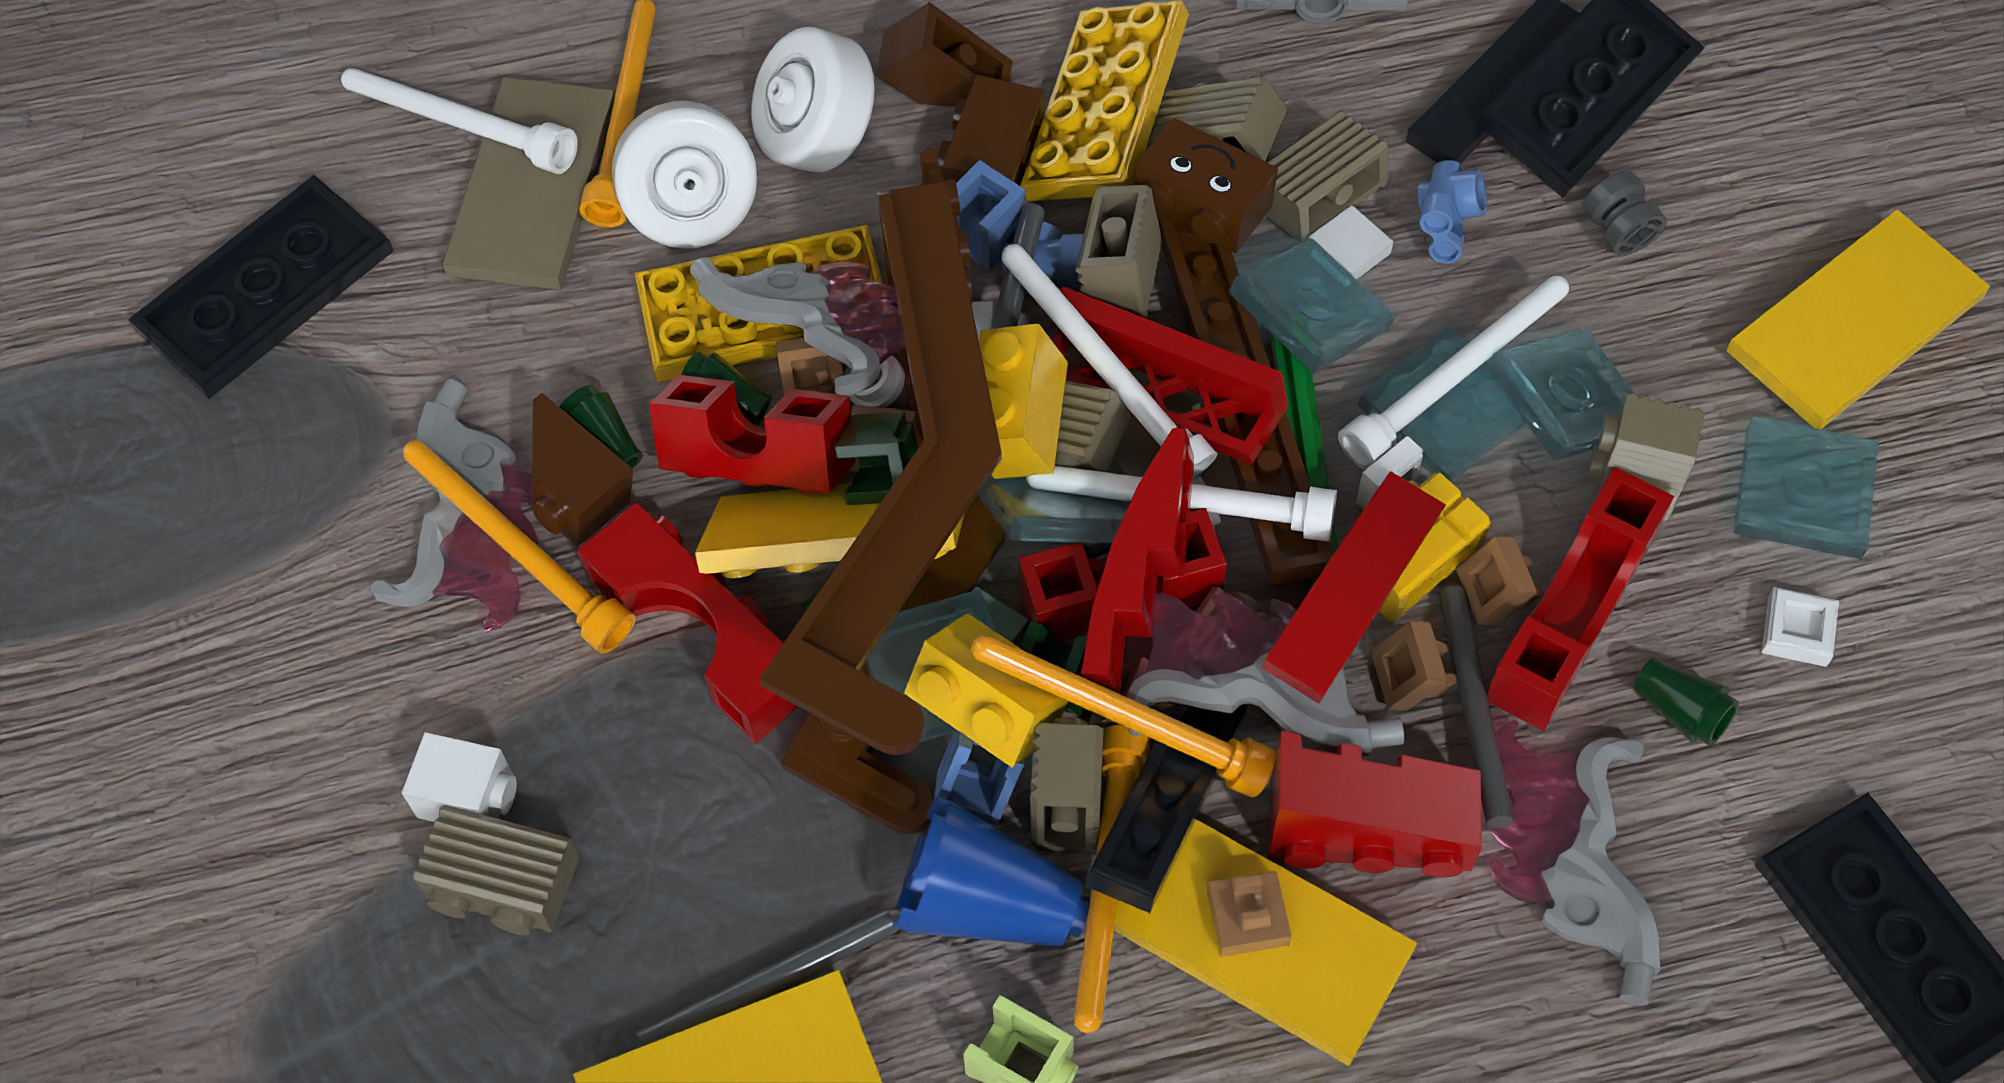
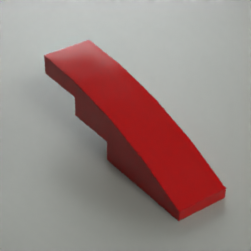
M1186 428L1171 429L1139 482L1111 544L1092 607L1081 675L1083 678L1120 694L1126 636L1152 637L1158 576H1184L1195 459Z
M1390 471L1265 658L1261 668L1320 704L1446 504Z

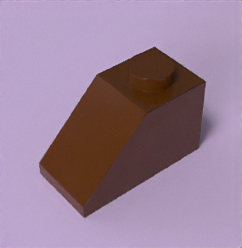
M929 2L884 30L876 76L918 104L955 107L960 96L968 97L976 75L1010 82L1013 61Z
M541 393L533 399L532 509L535 517L546 530L556 535L559 533L563 534L578 547L630 503L633 468Z

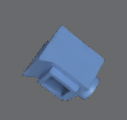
M979 160L956 183L961 216H958L960 230H966L971 259L990 271L1001 260L1004 244L1013 243L1026 190Z
M955 729L937 771L935 797L950 800L981 820L998 826L1024 766V759L1013 768L996 756L991 767L968 761L972 751V744H978Z

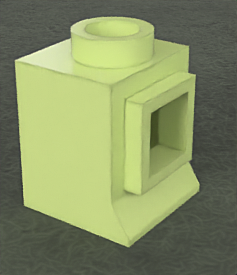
M999 995L993 1005L994 1024L980 1047H977L970 1043L963 1054L965 1075L984 1083H1032L1006 1068L1018 1047L1021 1046L1047 1061L1034 1083H1072L1079 1065L1070 1061L1073 1055L1074 1037Z

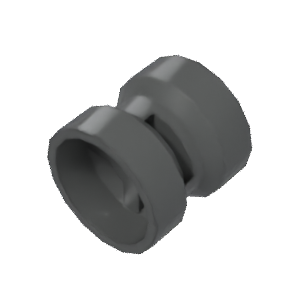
M1623 171L1604 179L1590 191L1583 202L1584 209L1592 221L1598 225H1603L1606 229L1605 240L1618 256H1626L1645 248L1658 238L1667 225V219L1659 207L1645 200V188L1631 171Z

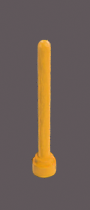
M637 0L634 4L599 175L593 177L591 182L584 186L579 208L580 214L587 222L599 227H617L626 220V215L619 204L612 180V161L621 135L635 117L656 14V6L652 0Z
M412 440L404 446L403 457L414 469L577 615L576 624L581 627L580 636L598 653H609L625 640L635 625L636 616L616 598L607 599L603 595L596 597L592 595L422 441Z
M990 635L978 636L972 643L971 651L974 658L978 661L1216 767V773L1224 778L1226 787L1250 798H1254L1261 793L1272 774L1276 758L1275 750L1256 740L1247 737L1242 741L1232 738L1225 742Z
M1114 725L1103 729L1102 775L1107 781L1096 857L1126 801L1133 783L1136 781L1151 752L1152 739L1143 734L1133 736L1128 732V728L1123 725ZM1091 889L1074 1012V1024L1083 1033H1093L1102 1024L1118 904L1117 899Z

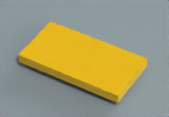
M1182 0L1161 3L1145 2L1139 5L1114 8L1095 7L1080 12L1020 185L1026 190L1025 198L1027 201L1093 197L1094 191L1098 187L1129 186L1135 184L1136 164L1146 151L1189 17V12Z
M1897 209L1733 337L1726 351L1819 432L1982 300L1990 285Z
M868 224L708 257L721 273H729L732 277L749 276L780 264L804 263L806 265V273L820 274L831 283L829 313L841 327L843 335L860 340L894 332L893 321ZM695 260L635 273L657 382L671 380L677 375H681L685 365L697 351H701L708 356L716 352L733 367L778 357L776 341L804 338V330L795 325L749 322L734 318L716 309L699 294V284L690 273V267Z
M852 483L837 484L831 493L805 494L798 489L721 496L695 551L699 573L721 572L726 578H742L755 573L761 568L784 566L785 570L789 572H805L818 567L824 562L841 561L880 503L847 505L844 493ZM964 516L935 559L956 548Z
M1195 820L1151 913L1118 900L1114 931L1349 1067L1417 945V942L1198 820ZM1277 871L1291 933L1289 946L1221 957L1207 895L1208 882Z
M839 970L573 1073L575 1083H882Z

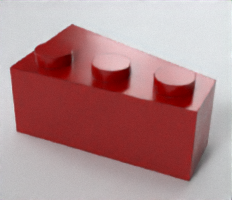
M1281 731L1270 782L1268 858L1284 859L1287 865L1302 869L1317 868L1323 866L1325 862L1353 864L1356 870L1367 873L1387 872L1392 870L1394 866L1421 868L1424 874L1433 877H1453L1460 875L1463 871H1472L1482 848L1481 770L1406 755L1399 756L1397 758V766L1362 760V747L1341 743L1337 746V755L1301 748L1300 734Z

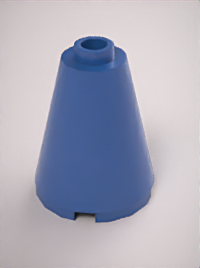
M940 797L934 798L926 815V819L931 820L927 836L923 835L917 839L896 909H899L900 912L893 920L892 927L904 930L906 933L1058 947L1064 944L1068 935L1077 938L1080 936L1088 916L1090 898L1081 895L1082 880L952 801Z

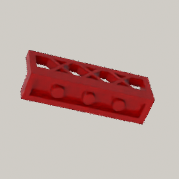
M1063 286L1061 289L1062 294L1128 370L1135 369L1147 374L1150 385L1145 386L1144 389L1178 428L1188 429L1193 436L1201 434L1215 451L1252 466L1288 408L1281 371ZM1058 328V331L1052 338V342L1064 356L1072 343ZM1091 365L1073 371L1067 369L1066 381L1112 390L1104 380L1103 383L1096 381L1102 378ZM1156 378L1163 381L1157 383ZM1187 390L1200 395L1204 405L1203 408L1179 415L1167 410L1162 398ZM1241 412L1258 419L1245 441L1221 432L1217 420ZM1209 422L1211 427H1208L1204 424Z

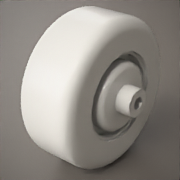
M802 27L793 30L774 45L758 73L751 106L754 135L759 147L768 158L778 164L804 171L827 172L838 167L851 156L865 134L874 103V76L870 61L864 50L852 39L816 27Z
M674 101L657 105L645 111L625 129L613 155L612 180L624 214L638 231L657 243L669 247L688 249L715 243L729 235L739 226L748 214L755 197L757 168L748 142L729 118L718 110L701 103Z

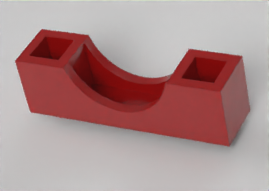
M1614 467L1587 513L1571 548L1549 588L1530 616L1527 615L1500 661L1487 693L1489 703L1543 732L1546 730L1656 537L1673 501V495Z
M635 502L577 550L588 580L608 599L616 598L636 617L656 611H675L697 618L708 626L717 637L713 659L704 675L712 702L745 735L757 744L799 707L762 687L759 680L788 636H785L782 640L777 638L766 627L768 620L752 599L746 595H742L737 599L723 586L726 581L721 572L699 573L696 558L682 546L684 543L683 538L675 526L661 514L653 519Z

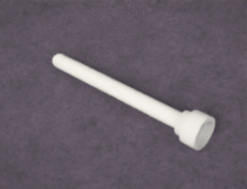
M355 68L346 69L341 75V83L349 91L524 150L525 155L531 159L533 165L543 170L562 174L570 168L575 159L578 141L572 129L551 122L535 125L530 128Z
M1017 244L1005 247L1002 252L1004 265L1107 385L1116 392L1122 402L1156 442L1162 446L1171 429L1178 428L1176 424L1024 248ZM1186 429L1195 457L1194 479L1211 465L1217 457V452L1201 434L1193 436Z
M1562 276L1550 277L1380 415L1377 413H1371L1369 416L1359 415L1338 432V440L1347 457L1363 470L1370 467L1392 449V445L1397 440L1396 434L1561 301L1569 292L1567 280Z
M1055 466L1054 474L1026 476L1028 484L1035 489L1130 502L1142 477L1063 466ZM1192 484L1190 510L1197 511L1206 508L1207 512L1291 523V530L1303 532L1304 539L1330 542L1337 490L1310 487L1309 493L1297 491L1294 498Z

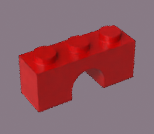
M677 375L649 402L658 467L661 470L682 472L691 478L711 476L740 480L741 483L748 486L769 484L797 488L805 494H819L823 492L831 493L855 464V457L837 458L835 449L837 442L851 419L849 396L790 389L764 417L765 429L752 424L741 413L736 401L734 381Z
M1206 508L1190 512L1184 576H1158L1154 617L1201 605L1213 586L1220 587L1223 591L1227 563ZM1082 541L1019 557V591L1027 617L1029 618V624L1030 621L1042 624L1061 642L1074 639L1077 635L1081 637L1088 635L1092 607L1107 558H1087Z

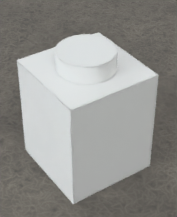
M424 732L403 787L402 795L415 816L419 819L434 822L439 817V809L443 805L498 819L500 814L506 815L509 812L515 798L517 781L501 749Z

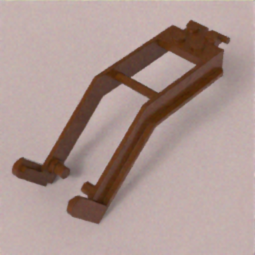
M926 148L920 153L921 185L877 192L889 302L900 362L905 373L904 384L909 411H916L915 433L918 450L759 678L762 687L810 712L788 744L790 750L781 762L782 769L902 834L917 833L930 824L931 820L926 819V815L934 800L933 794L929 787L920 780L866 752V750L871 745L884 753L900 755L910 752L922 741L925 733L923 711L914 700L903 694L924 641L944 629L967 599L1005 541V532L994 478L991 475L1002 459V452L971 305L973 293L968 267H971L966 230H960L958 216H961L956 181L955 179L943 181L939 154L933 148ZM964 516L956 548L935 559Z

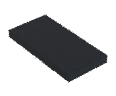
M1591 0L1481 112L1475 122L1564 198L1697 58L1705 47L1650 0Z
M313 175L128 320L133 329L202 394L210 399L394 250L385 235Z
M1869 793L1864 794L1760 857L1755 864L1756 868L1923 1083H1954L2004 1051L2003 958Z

